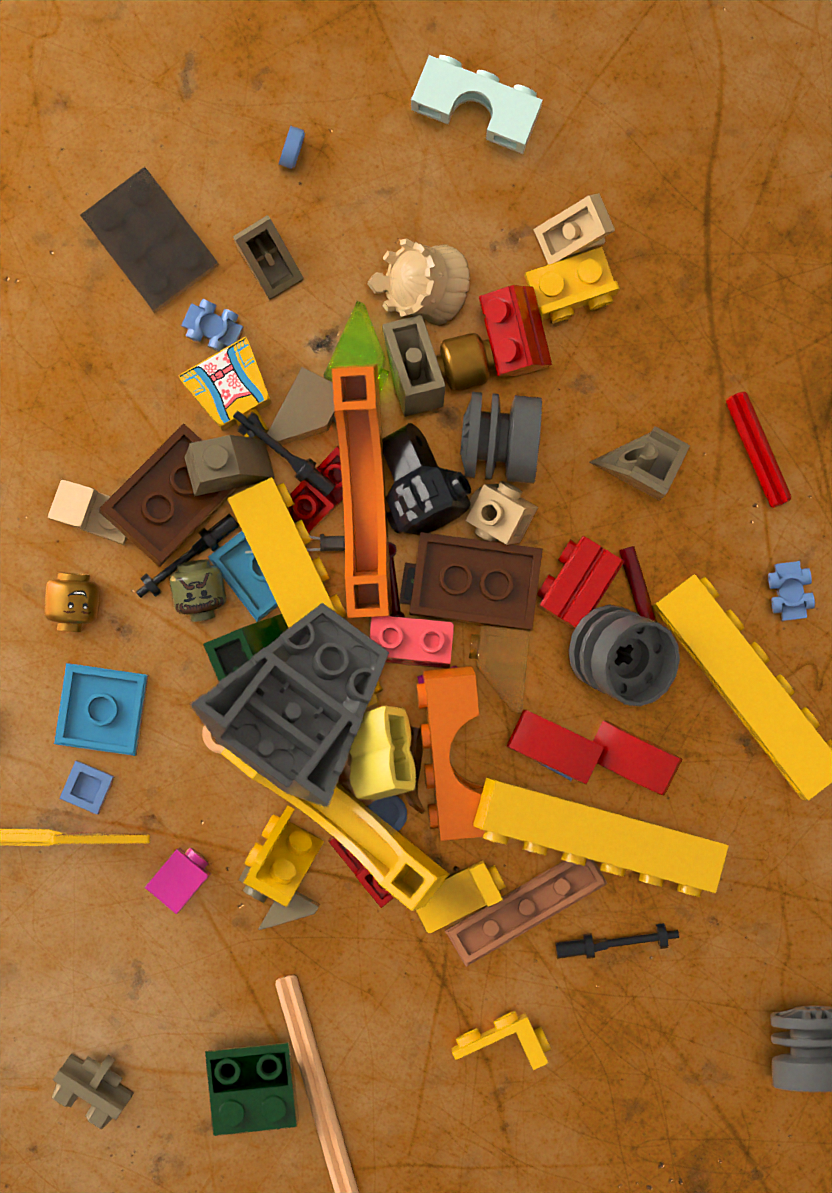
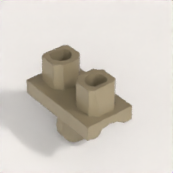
M71 1054L53 1079L57 1084L52 1098L65 1107H72L78 1097L90 1103L92 1106L85 1117L88 1122L100 1129H103L112 1119L117 1120L134 1093L120 1085L123 1078L110 1070L115 1061L110 1055L106 1057L101 1065L89 1056L85 1061H82Z

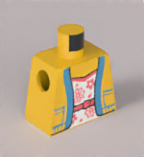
M246 336L178 375L187 390L222 431L229 429L235 424L240 426L241 423L233 417L237 410L246 417L253 411L259 416L255 424L265 433L269 431L258 411L272 402ZM250 430L244 435L245 437L259 438Z

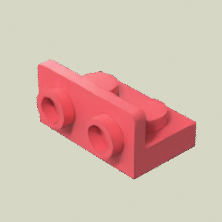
M378 616L371 618L370 639L389 652L385 663L446 669L450 667L454 625L451 622Z

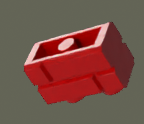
M512 285L479 296L482 313L486 316L484 321L498 376H521L552 366L534 287Z
M582 536L578 543L570 539L558 558V561L563 563L564 566L556 578L548 574L537 592V596L542 598L538 607L574 630L583 617L593 609H596L625 562L585 536Z

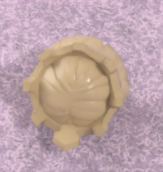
M407 238L400 240L402 248L397 252L387 251L383 257L384 261L390 263L386 276H383V273L376 272L367 284L374 293H383L385 291L388 300L384 301L382 306L387 312H399L400 317L422 314V317L430 323L438 325L446 323L460 311L467 297L466 293L469 291L470 282L468 280L470 279V270L468 269L465 256L456 248L448 245L430 247L421 243H414Z

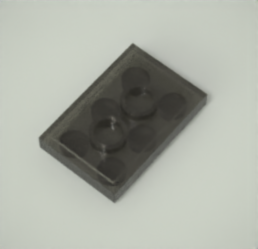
M143 167L80 214L154 313L219 266L217 260L146 167Z

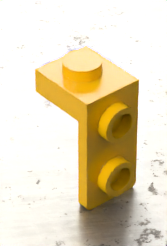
M482 860L446 878L426 906L416 909V912L426 931L433 933L485 905L490 907L502 901L503 899L499 891L506 888L495 865L487 869Z
M516 1011L507 1013L494 1020L495 1028L480 1034L478 1029H474L457 1037L458 1045L451 1048L455 1060L516 1032L533 1070L548 1064L544 1053L552 1050L542 1028L539 1027L533 1030L526 1013L518 1016Z

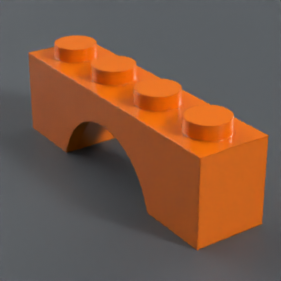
M472 666L423 671L424 683L416 684L419 709L426 708L428 723L420 724L422 748H430L431 764H424L426 789L434 788L435 803L428 804L430 829H438L440 841L483 837L485 830L473 826L483 785L466 780L456 772L450 763V747L454 736L466 722L479 716L476 674Z

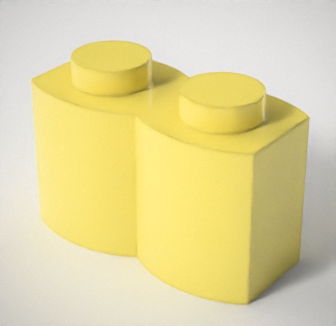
M383 706L364 713L358 733L349 750L352 756L350 784L358 799L379 800L415 789L416 770L412 754L409 750L411 729L405 709Z

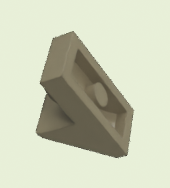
M245 867L238 881L244 882L250 867ZM245 884L243 892L263 903L265 902L267 896ZM296 891L287 907L276 901L273 902L258 930L313 915L320 904Z

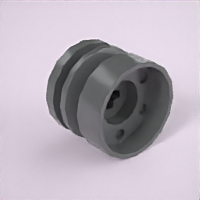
M472 392L471 400L463 417L460 455L465 470L464 476L475 479L477 460L486 461L485 479L491 480L496 463L503 462L505 463L508 482L534 484L539 452L542 398L515 395L510 413H501L499 394H492L490 412L481 411L482 392Z
M605 605L593 609L580 620L572 633L569 646L570 665L577 678L588 686L606 693L625 705L643 706L655 702L668 691L676 678L680 662L678 643L670 630L660 623L640 616L622 606Z
M799 1006L787 1011L770 1014L773 1027L790 1029V1031L771 1035V1042L774 1044L790 1047V1053L772 1058V1086L790 1091L832 1092V1007Z

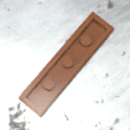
M587 858L585 866L562 861L504 895L502 901L490 907L485 906L446 929L445 932L467 967L608 883L594 860Z

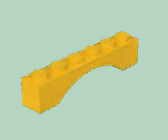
M226 748L221 753L252 780L287 800L327 830L367 868L383 888L411 911L425 907L448 877L449 873L338 782L334 788L329 806L324 807L283 792Z

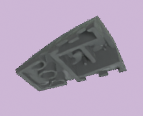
M321 603L282 633L274 642L252 656L248 662L235 672L222 679L213 689L196 699L190 706L220 745L283 792L328 807L389 652L328 606Z

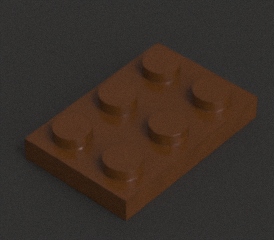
M184 423L99 510L101 515L159 567L236 489L232 488L194 496L185 455L190 443L203 440Z
M420 532L409 615L532 631L543 549Z

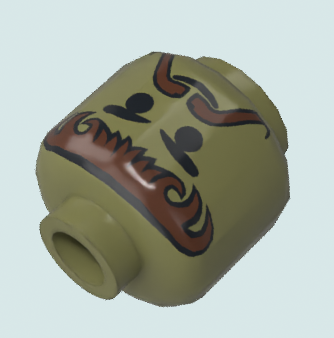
M208 559L177 565L178 571L169 578L175 610L179 614L190 615L193 622L214 618V610L221 608L226 603L221 569L210 565Z

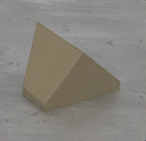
M655 426L652 432L589 463L660 501L667 494L690 445Z

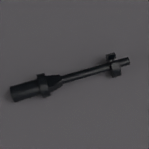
M238 410L234 413L233 417L241 423L237 429L239 433L244 436L250 430L290 463L296 472L294 476L300 482L303 480L307 481L325 497L330 494L336 484L315 468L316 462L311 458L305 460L291 454L255 424L259 416L253 411L247 417Z
M229 513L209 530L203 528L198 532L201 538L185 554L153 579L147 573L141 577L145 585L136 591L138 596L141 598L149 591L155 597L159 595L162 591L157 585L175 572L177 565L188 562L195 555H199L208 548H211L214 552L220 547L217 543L238 528L239 524Z
M663 923L656 924L657 933L637 936L593 939L591 933L583 934V939L555 942L557 959L586 955V959L595 958V952L606 950L610 947L658 941L660 949L668 948L669 939L679 938L678 930L667 931Z

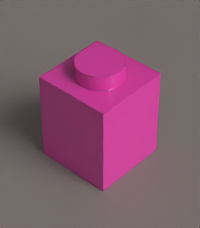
M191 847L187 852L182 848H178L145 886V889L177 914L211 875L205 869L209 862Z

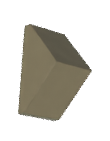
M268 215L233 236L238 251L269 300L304 279Z

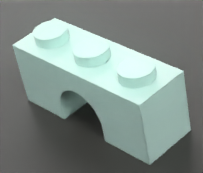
M429 55L411 98V110L449 124L454 110L460 104L468 101L479 102L488 109L491 115L486 132V140L523 154L542 106L543 100L536 97L537 93L522 85H515L512 88L499 83L500 79L496 75L484 70H477L474 73L461 68L462 64L452 57L440 55L439 58Z

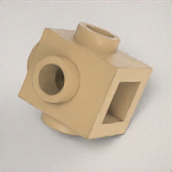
M500 481L499 484H485L474 492L470 499L471 505L469 509L471 511L466 521L477 527L475 533L487 541L497 542L499 540L506 545L521 542L538 507L521 498L522 491L519 488L505 481Z

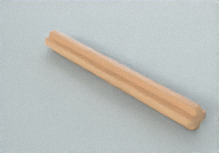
M295 975L282 977L276 981L275 985L335 1193H359L298 979Z

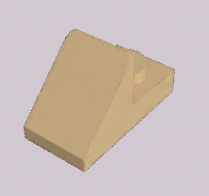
M598 193L585 197L533 230L549 265L603 245L605 243L604 237L614 232L615 228Z
M61 479L47 518L125 545L127 540L124 534L99 513L100 507L111 496L102 494L93 488Z

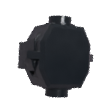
M408 423L382 439L383 455L395 481L385 498L391 510L387 513V519L396 533L404 532L420 535V532L430 533L459 518L469 509L471 503L467 495L471 493V487L467 478L461 472L438 467L425 436L417 426Z

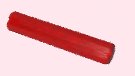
M744 391L730 396L726 400V404L772 508L789 502L791 500L790 491L748 393Z

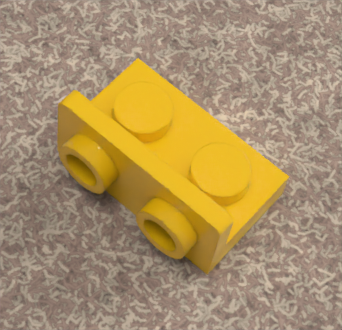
M602 247L525 273L528 286L534 287L541 320L550 318L552 323L573 317L575 315L574 309L589 305L590 310L607 306L613 303L612 297L616 296L620 289L618 282L613 279Z
M287 805L281 817L274 814L271 816L261 836L267 839L265 844L261 845L256 842L244 862L245 865L250 867V870L243 882L285 907L288 906L324 843L323 840L289 822L295 810Z

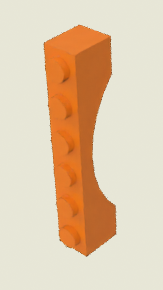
M378 364L336 366L332 368V381L343 486L347 618L389 616L393 608Z

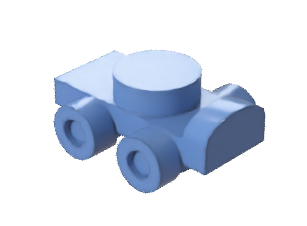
M205 299L201 300L199 306L191 303L181 325L188 329L185 335L187 338L200 343L204 336L210 340L208 347L218 352L223 350L225 346L228 347L238 341L244 328L236 323L239 317L238 314L227 309L223 310L221 316L214 314L216 305Z
M800 561L775 564V572L768 573L770 589H777L778 597L771 598L773 613H781L782 621L807 618L806 609L815 608L813 592L804 593L803 585L812 584L810 568L801 569Z

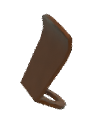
M410 726L411 735H413L410 752L415 764L416 784L413 791L405 792L404 794L409 805L423 814L426 811L418 798V782L423 756L420 728Z

